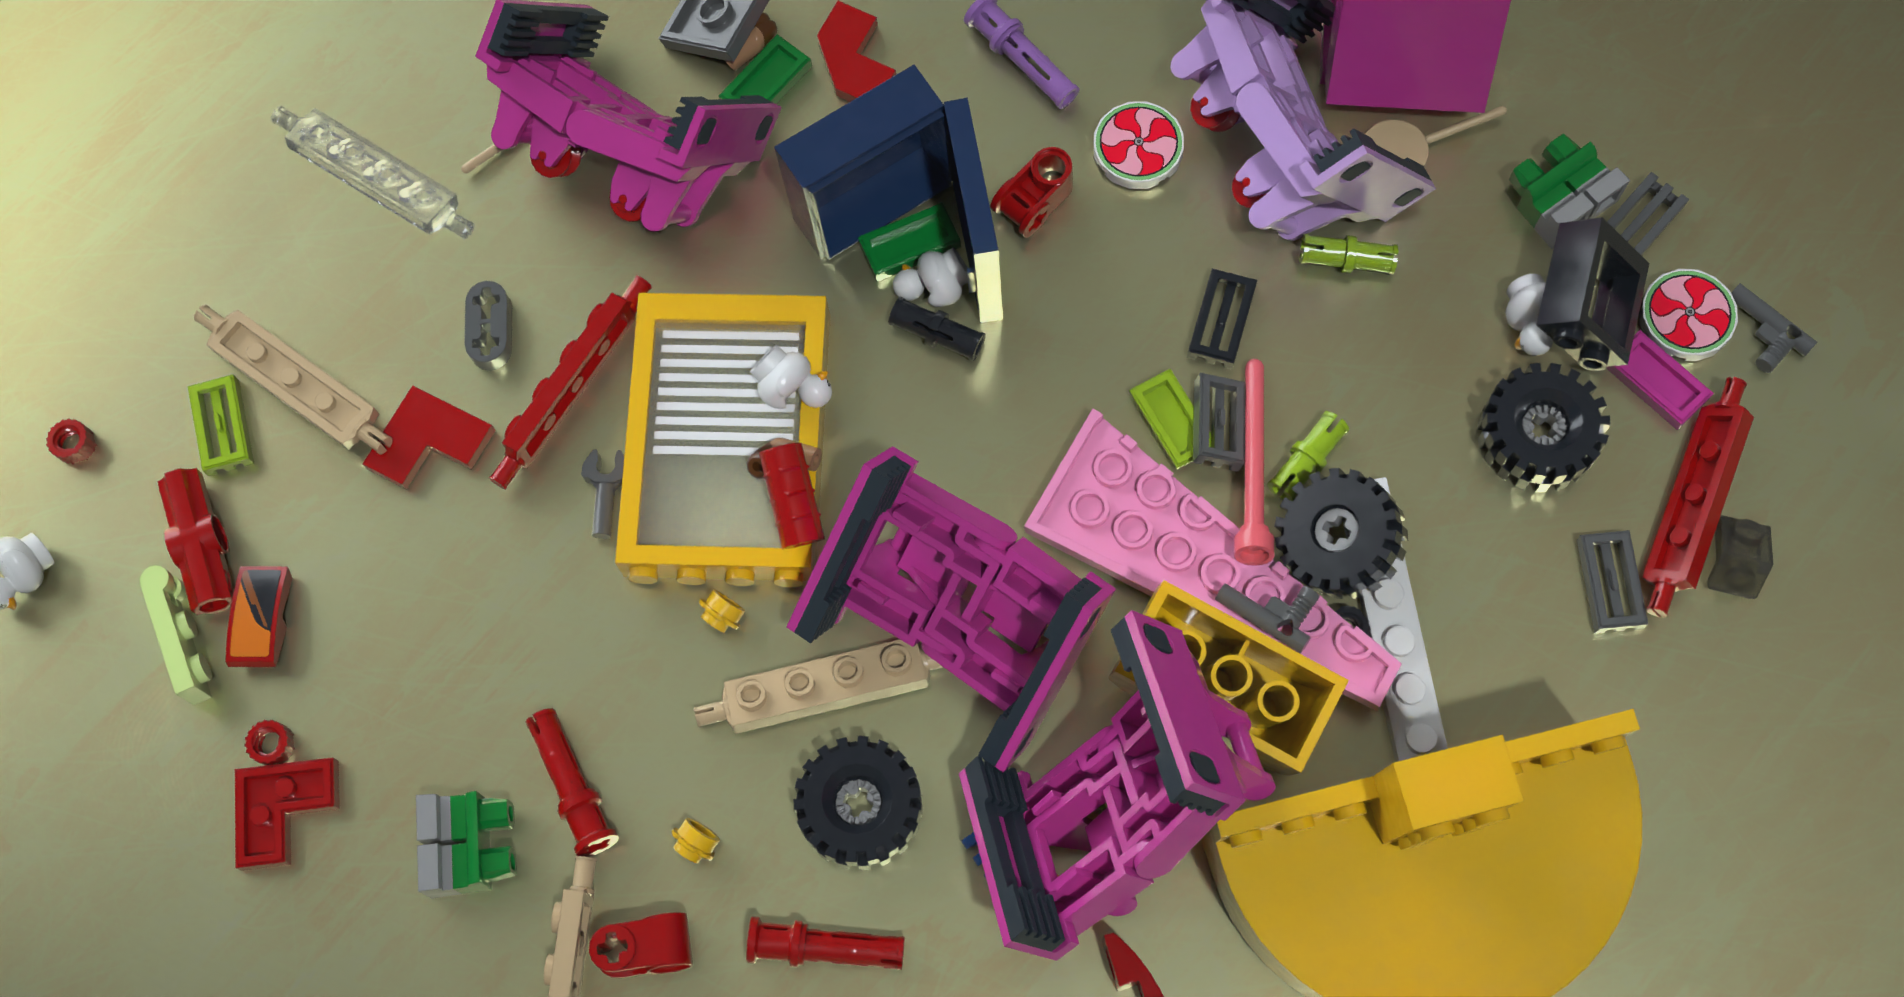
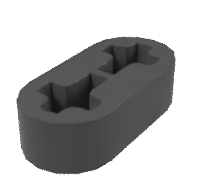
M493 281L479 282L471 287L465 300V348L474 364L482 370L492 371L501 368L508 362L512 352L511 300L503 287ZM488 297H494L497 303L492 304L491 317L487 319L481 306L487 303ZM490 332L497 346L492 347L490 355L485 356L480 348L486 346L487 333Z

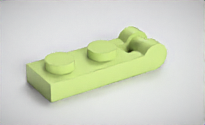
M150 566L142 572L140 586L174 692L192 705L212 698L207 681L212 679V672L204 655L197 653L193 638L198 636L197 626L189 611L183 610L181 604L186 597L184 582L173 576L162 566Z

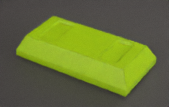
M1168 369L1130 389L1129 393L1176 469L1178 470L1193 462L1194 406L1172 370ZM1209 431V447H1211V433H1210V431Z

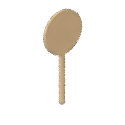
M1500 106L1425 136L1416 126L1402 120L1379 122L1369 128L1365 135L1371 137L1375 144L1402 159L1408 157L1425 167L1429 154L1428 144L1506 114L1507 109L1504 106Z

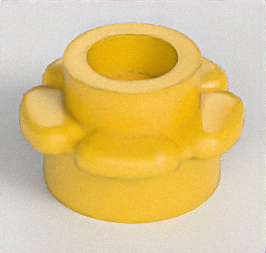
M713 589L706 600H699L700 606L705 608L701 618L715 629L725 633L728 627L733 629L740 627L738 622L745 613V610L726 595Z
M686 818L679 829L673 828L671 833L675 839H678L673 848L681 856L697 864L702 858L707 860L714 858L715 852L713 850L720 839L706 826L693 819Z

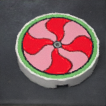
M1147 101L1127 102L1112 108L1100 119L1094 132V159L1097 165L1099 164L1100 168L1105 172V176L1113 183L1128 189H1149L1159 185V182L1167 177L1169 179L1177 171L1183 158L1184 133L1177 119L1164 107Z
M1677 269L1662 274L1645 291L1639 311V326L1642 332L1671 357L1674 355L1679 358H1686L1684 361H1699L1714 356L1732 338L1738 323L1737 304L1730 290L1716 277L1695 269Z

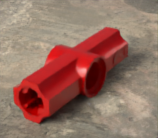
M179 468L164 473V477L157 481L169 528L164 531V538L171 559L181 571L190 609L196 615L216 614L225 611L231 606L234 593L231 576L224 554L229 552V544L219 518L212 511L203 474L197 468Z

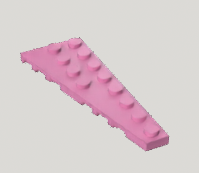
M1092 409L1024 525L1025 533L1151 597L1155 589L1165 580L1287 646L1217 602L1215 598L1226 583L1263 607L1266 606L1271 597H1277L1286 604L1292 605V602L1304 585L1289 574L1290 570L1279 561L1276 563L1272 560L1267 564L1257 566L1238 562L1234 557V537L1240 528L1202 496L1198 498L1173 477L1174 473L1162 463L1159 465L1138 447L1136 441L1127 434L1124 436L1107 422L1101 412ZM1320 596L1299 627V630L1311 637L1301 654L1348 679L1349 682L1342 694L1378 712L1402 663L1359 627L1356 626L1354 628L1331 609L1327 605L1328 602ZM1283 625L1278 628V631L1287 636L1292 635V627L1290 625Z

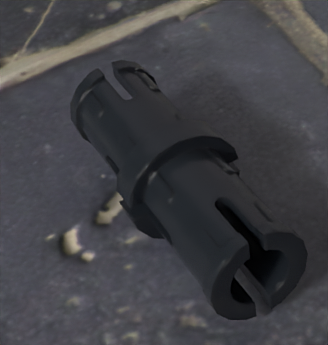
M903 297L898 298L895 302L888 320L889 325L897 326L924 338L925 344L935 348L937 345H940L968 357L972 361L979 355L986 336L983 332H978L950 320L949 314L944 311L938 310L934 313L907 301Z

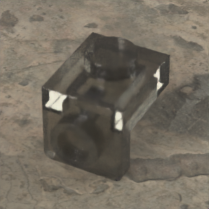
M1721 515L1715 531L1716 562L1708 577V588L1748 599H1756L1773 567L1771 526L1762 525L1749 519H1736Z

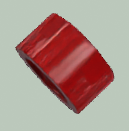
M70 418L67 420L62 419L61 422L55 423L54 427L50 428L51 430L46 438V446L49 448V452L66 464L71 463L72 465L88 460L93 452H95V447L97 446L93 435L94 432L76 419L71 420ZM79 435V442L74 448L63 449V443L68 437Z
M274 720L257 722L248 731L247 737H245L246 743L244 746L247 748L246 753L254 761L265 766L283 764V762L289 760L293 750H295L294 734L291 733V729L287 728V726ZM277 733L279 740L276 749L269 754H265L262 749V743L266 734Z

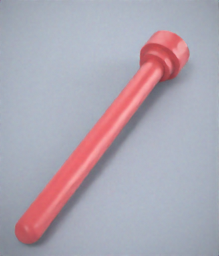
M1258 359L1249 360L1245 366L1244 525L1240 527L1239 532L1234 537L1235 559L1242 564L1251 566L1264 565L1274 559V536L1269 532L1268 526L1264 524V365Z

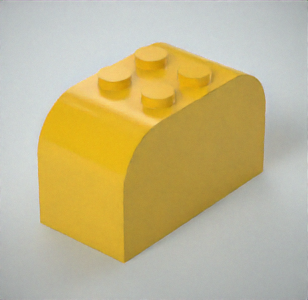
M1163 580L1155 589L1143 615L1182 630L1188 649L1199 663L1208 690L1234 707L1247 712L1252 724L1249 733L1262 767L1286 776L1301 773L1349 680ZM1119 657L1108 678L1116 686L1133 696L1138 691V687L1132 670L1126 672ZM1222 736L1223 741L1233 751L1229 738Z

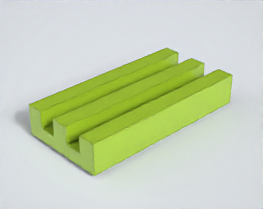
M232 374L187 386L202 471L207 476L218 474L217 470L224 468L226 471L236 469L235 465L242 463L244 466L254 464L240 383L236 376ZM226 388L237 452L234 453L222 389ZM209 392L221 452L219 457H214L203 395Z

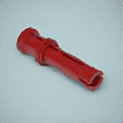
M547 708L532 714L533 717H528L525 723L535 740L544 765L557 790L560 799L557 812L560 819L567 821L577 842L574 847L576 855L591 857L607 850L618 841L619 837L615 829H609L599 807L602 803L601 796L595 789L588 787L568 739H566L555 709Z
M752 916L748 932L746 961L751 964H755L758 959L787 961L790 967L798 968L799 965L804 966L805 961L902 970L905 937L808 929V924L795 920L793 925L763 923L760 917Z

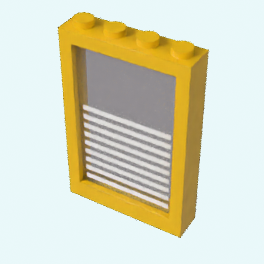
M638 294L615 564L622 575L628 577L629 581L639 584H653L658 581V578H677V582L682 584L702 585L706 583V579H725V582L730 585L751 586L755 580H774V584L778 586L799 587L803 585V581L809 580L817 562L818 542L782 550L778 530L774 527L776 522L772 506L768 503L770 498L766 481L751 476L747 469V461L756 450L776 438H786L820 448L823 454L825 405L818 408L809 407L800 398L798 387L786 399V408L776 409L770 407L760 398L757 388L759 381L750 371L775 345H778L785 353L798 352L806 356L811 365L810 373L812 375L818 374L821 371H827L830 311L826 296ZM822 458L817 470L814 472L809 471L812 487L816 490L814 495L818 512L820 508Z

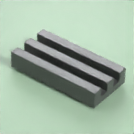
M1652 172L1607 221L1616 229L1648 192L1654 196L1653 199L1621 234L1628 242L1662 203L1670 207L1635 246L1634 249L1640 255L1644 254L1689 201L1683 194L1679 197L1672 193L1674 188L1668 183L1662 186L1656 182L1659 177Z
M1200 373L1195 379L1193 463L1203 464L1205 460L1211 461L1212 467L1221 468L1223 464H1228L1229 470L1237 472L1244 465L1245 382ZM1210 387H1212L1211 447H1209ZM1224 390L1230 391L1229 451L1224 450Z
M1630 530L1580 535L1577 539V545L1594 633H1605L1607 630L1613 629L1614 632L1624 631L1626 628H1634V630L1644 629L1648 625V619ZM1611 543H1617L1631 616H1624L1617 573L1610 546ZM1594 545L1598 546L1612 618L1607 617Z

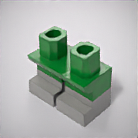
M1564 133L1551 141L1542 153V157L1553 169L1545 174L1530 158L1515 167L1509 178L1510 183L1522 197L1517 206L1518 211L1551 249L1555 245L1559 223L1596 218L1619 201L1630 182V179L1618 167L1610 171L1597 158V150L1591 141L1580 148Z
M477 791L455 796H439L437 794L416 795L417 841L424 844L417 845L418 892L433 899L492 890L493 881L516 876L514 848L511 846L490 848V831L514 828V805L508 799L485 798Z

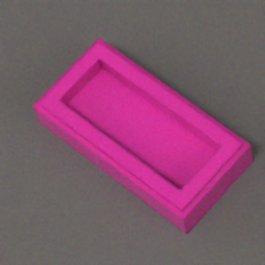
M1641 330L1634 335L1628 365L1607 367L1610 373L1676 430L1681 428L1714 394Z

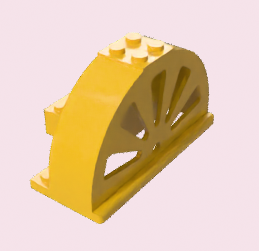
M1634 709L1506 742L1504 736L1499 735L1394 762L1370 777L1235 811L1225 821L1219 820L1201 839L1204 852H1206L1219 896L1232 922L1246 943L1270 970L1305 997H1552L1581 974L1604 948L1619 924L1632 894L1639 868L1642 846V806L1639 784L1625 736L1640 730Z

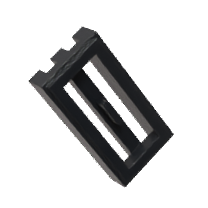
M1212 268L1187 358L1194 360L1197 357L1205 358L1206 363L1213 365L1215 361L1224 363L1225 368L1233 370L1257 280ZM1218 282L1227 284L1211 343L1208 347L1201 345ZM1236 287L1244 288V295L1228 351L1219 350Z

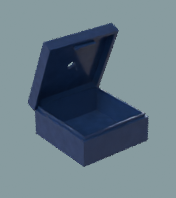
M914 64L774 146L793 219L820 259L824 257L827 260L833 258L858 243L859 236L888 225L951 187L952 182L969 264L967 269L969 293L974 292L980 323L1003 319L999 249L968 97L946 101L943 104Z

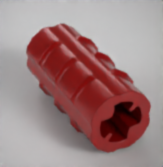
M802 443L780 445L759 452L764 473L762 479L766 481L770 498L768 503L772 506L776 522L774 527L778 530L782 550L825 540L820 520L821 513L818 512L814 495L816 490L812 487L808 471L810 466L806 463Z

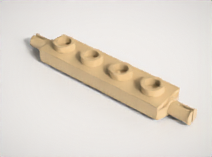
M208 305L200 306L199 309L210 318L209 320L196 310L194 320L212 332L206 345L214 353L346 449L350 450L360 440L373 448L378 454H383L387 451L380 442L390 448L392 438L373 426L376 418L380 415L373 406L242 312L236 310L223 318Z
M895 640L724 682L722 694L723 701L698 707L695 706V718L698 727L727 720L735 734L927 688L929 686L930 670L943 668V666L924 653L920 642L912 647L902 640Z
M575 857L572 887L563 889L562 902H556L554 905L551 930L552 933H557L554 954H548L544 966V984L550 986L548 997H580L595 890L592 887L597 862L596 858Z

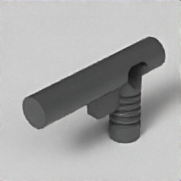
M1741 283L1732 291L1731 294L1736 304L1762 324L1755 333L1759 339L1768 345L1767 349L1755 362L1761 371L1771 373L1792 348L1805 357L1817 344L1816 340ZM1786 332L1792 335L1795 339L1788 338Z
M1225 583L1215 600L1301 654L1311 637L1299 630V627L1320 596L1313 589L1303 586L1292 602V605L1286 604L1277 597H1271L1266 606L1263 607ZM1283 625H1290L1292 627V635L1287 636L1278 631V628Z

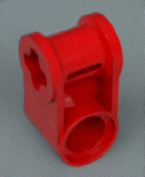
M1058 147L1041 149L1014 177L1000 187L991 201V210L996 214L1003 213L1019 226V233L1023 237L1028 238L1032 236L1045 223L1049 215L1072 192L1073 166L1071 157L1066 151ZM1049 171H1057L1062 174L1056 180H1046L1042 177L1043 174Z
M681 912L663 913L649 916L642 920L609 924L601 927L593 934L589 943L591 960L605 975L621 979L644 974L672 973L691 968L693 960L687 914ZM618 940L627 950L620 952L619 961L613 963L604 953L612 951L613 942Z

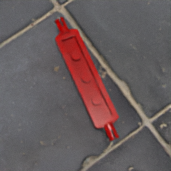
M636 275L622 296L611 292L603 304L599 303L593 308L587 319V327L577 340H572L566 345L560 356V364L551 376L542 379L536 386L532 395V402L522 416H516L507 426L504 435L505 439L502 442L505 447V457L493 474L489 476V479L494 484L506 490L520 468H528L635 321L638 294L648 293L652 289V285L647 280Z
M1726 378L1720 400L1701 407L1642 576L1651 586L1655 587L1649 605L1646 608V611L1653 616L1666 618L1674 593L1685 589H1696L1754 419L1745 407L1739 405L1744 389L1747 386V383L1740 378Z

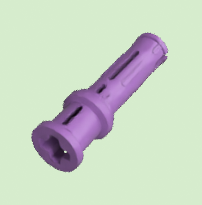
M976 0L970 6L964 16V23L969 28H976L990 42L989 48L994 53L1005 54L1059 109L1065 108L1076 98L1080 88L1073 84L1024 35L1023 24L1019 19H1011L997 5V0ZM990 19L997 24L996 28L989 22ZM1030 57L1050 76V80H1047L1028 61Z

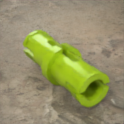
M1304 234L1300 250H1303V253L1299 255L1300 264L1310 263L1340 267L1341 272L1351 273L1353 269L1393 275L1398 262L1394 255H1398L1399 250L1396 244L1386 245L1357 241L1356 236L1346 235L1344 239Z
M1325 411L1303 441H1296L1290 449L1292 456L1273 479H1270L1267 483L1268 488L1274 495L1278 493L1286 481H1290L1280 499L1284 500L1286 497L1293 502L1297 493L1292 488L1298 482L1305 485L1310 478L1309 475L1323 470L1327 464L1325 458L1342 437L1349 432V426L1343 419L1328 433V428L1338 415Z

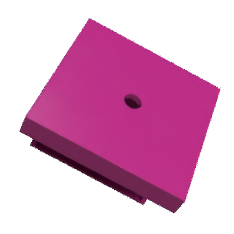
M1331 0L1335 6L1334 17H1330L1332 24L1329 26L1324 23L1321 24L1324 30L1321 31L1319 84L1325 85L1326 104L1485 113L1511 0Z

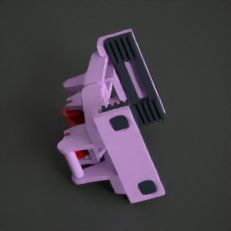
M1206 0L1201 8L1206 26L1185 48L1173 57L1170 68L1174 76L1182 80L1192 79L1201 84L1191 100L1190 108L1192 118L1198 125L1213 132H1224L1231 129L1235 124L1246 121L1265 147L1246 161L1236 172L1232 182L1234 198L1240 205L1250 208L1249 220L1254 227L1261 230L1272 228L1277 230L1282 238L1295 241L1303 237L1304 234L1344 217L1356 222L1380 219L1387 222L1436 190L1423 165L1408 157L1402 159L1376 145L1371 137L1356 129L1349 131L1353 138L1346 135L1340 138L1343 142L1342 145L1326 128L1324 119L1294 50L1298 48L1296 40L1304 44L1307 42L1305 35L1311 38L1315 36L1313 29L1321 32L1324 30L1321 25L1322 23L1327 26L1332 24L1330 17H1334L1335 6L1331 0Z

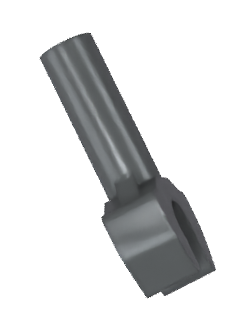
M593 450L582 465L581 475L585 482L593 484L596 488L592 537L611 538L615 491L622 486L624 454L621 450L616 452L615 468L609 474L600 473L602 467L601 456L597 450Z

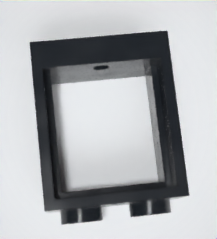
M1603 217L1559 223L1536 325L1557 346L1572 356L1582 368L1592 371H1603L1608 366L1628 365L1650 263ZM1597 278L1600 284L1591 319L1588 313Z

